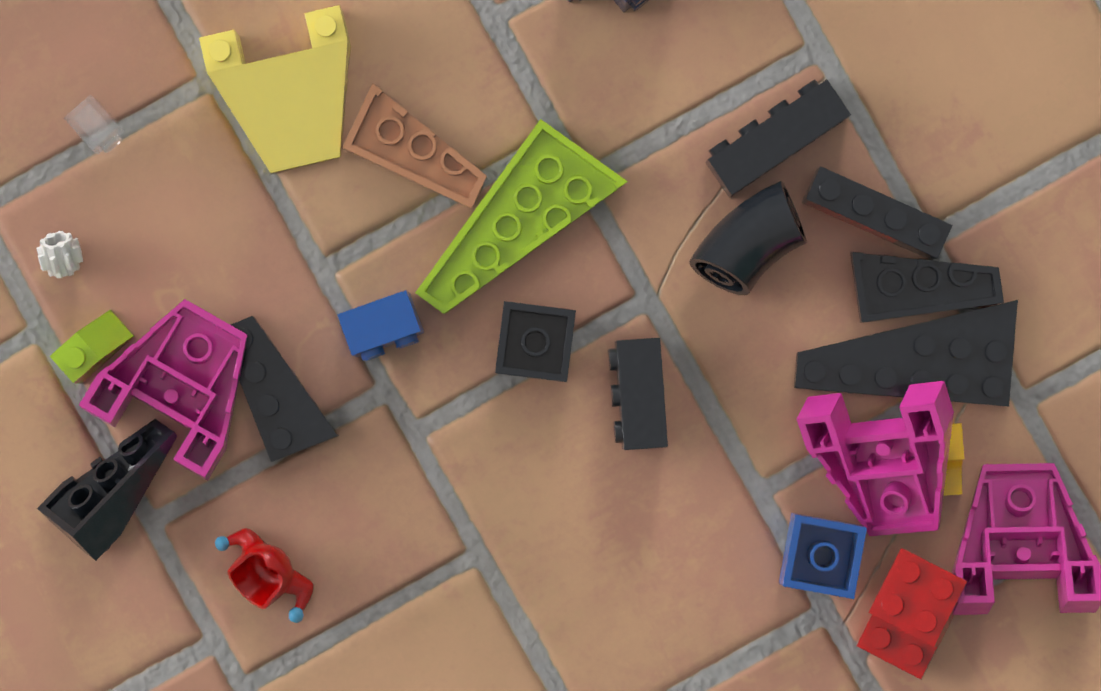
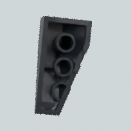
M154 419L119 444L118 451L103 461L99 457L91 462L92 469L78 479L71 476L62 482L37 509L77 547L97 561L121 536L177 438L176 433L157 419Z

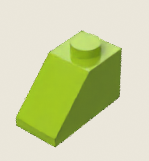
M109 310L76 332L49 357L73 383L82 384L135 336L114 312Z

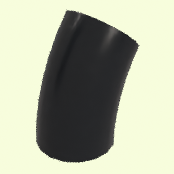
M780 181L761 190L728 213L698 246L689 260L692 269L718 288L737 295H748L769 267L787 253L806 244L807 240L804 229L784 183Z

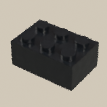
M660 338L615 341V348L608 350L610 371H617L618 384L611 385L612 407L619 406L620 421H613L615 443H622L623 450L668 447Z

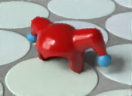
M247 528L241 529L228 537L220 536L215 540V547L219 551H225L229 546L240 545L242 547V554L228 569V576L235 588L250 603L258 608L266 609L283 594H292L296 597V604L289 611V619L294 623H299L303 620V611L311 599L314 585L309 578L292 568L291 561L283 550L274 545L266 544L257 533Z

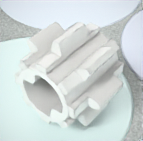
M58 231L52 234L49 233L44 239L40 240V247H37L41 270H47L50 277L62 278L64 276H71L76 270L80 269L79 263L83 262L78 238L73 239L69 232Z

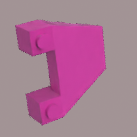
M184 299L151 327L148 333L135 344L129 346L119 358L97 374L79 406L84 411L115 428L134 397L190 429V432L173 460L208 481L227 448L248 335Z
M945 381L909 385L899 407L902 418L851 423L842 393L809 396L797 417L807 451L813 459L817 457L827 470L826 477L832 485H838L846 496L845 503L861 525L867 527L866 532L869 536L935 531L940 527L954 415Z
M1055 463L983 464L952 569V574L968 581L952 615L988 614L995 603L993 580L1056 579L1060 613H1096L1101 606V565L1096 555H1093L1086 540L1087 534L1083 525L1079 524L1072 509L1073 503Z

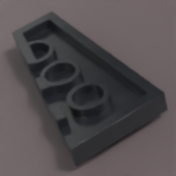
M850 252L860 323L1004 303L999 267Z
M251 316L230 324L248 335L239 381L270 461L274 462L339 436L327 421L318 405L305 390L296 374L283 359L281 353L257 319Z

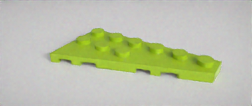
M540 119L415 293L443 314H446L617 191L628 181Z

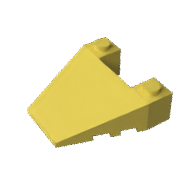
M340 5L304 13L312 45L311 49L251 63H245L240 37L235 30L199 37L207 74L271 174L341 157L351 44Z

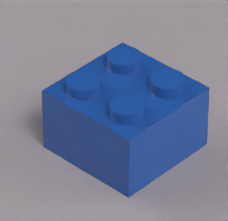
M407 290L337 314L351 355L355 357L361 356L362 361H368L384 355V347L393 344L399 349L419 342L417 336L424 334L411 294Z
M791 513L779 584L784 587L854 599L867 527Z

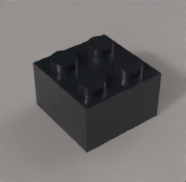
M504 301L495 373L567 383L576 310Z

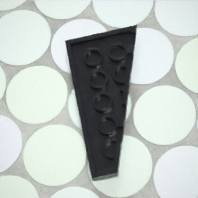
M1018 300L797 352L794 388L904 398L911 384L945 381L951 402L1009 407Z

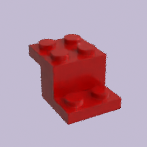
M901 548L868 612L872 616L856 646L922 680L954 617L952 613L968 581Z

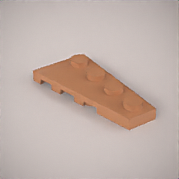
M372 83L342 148L473 209L487 176Z

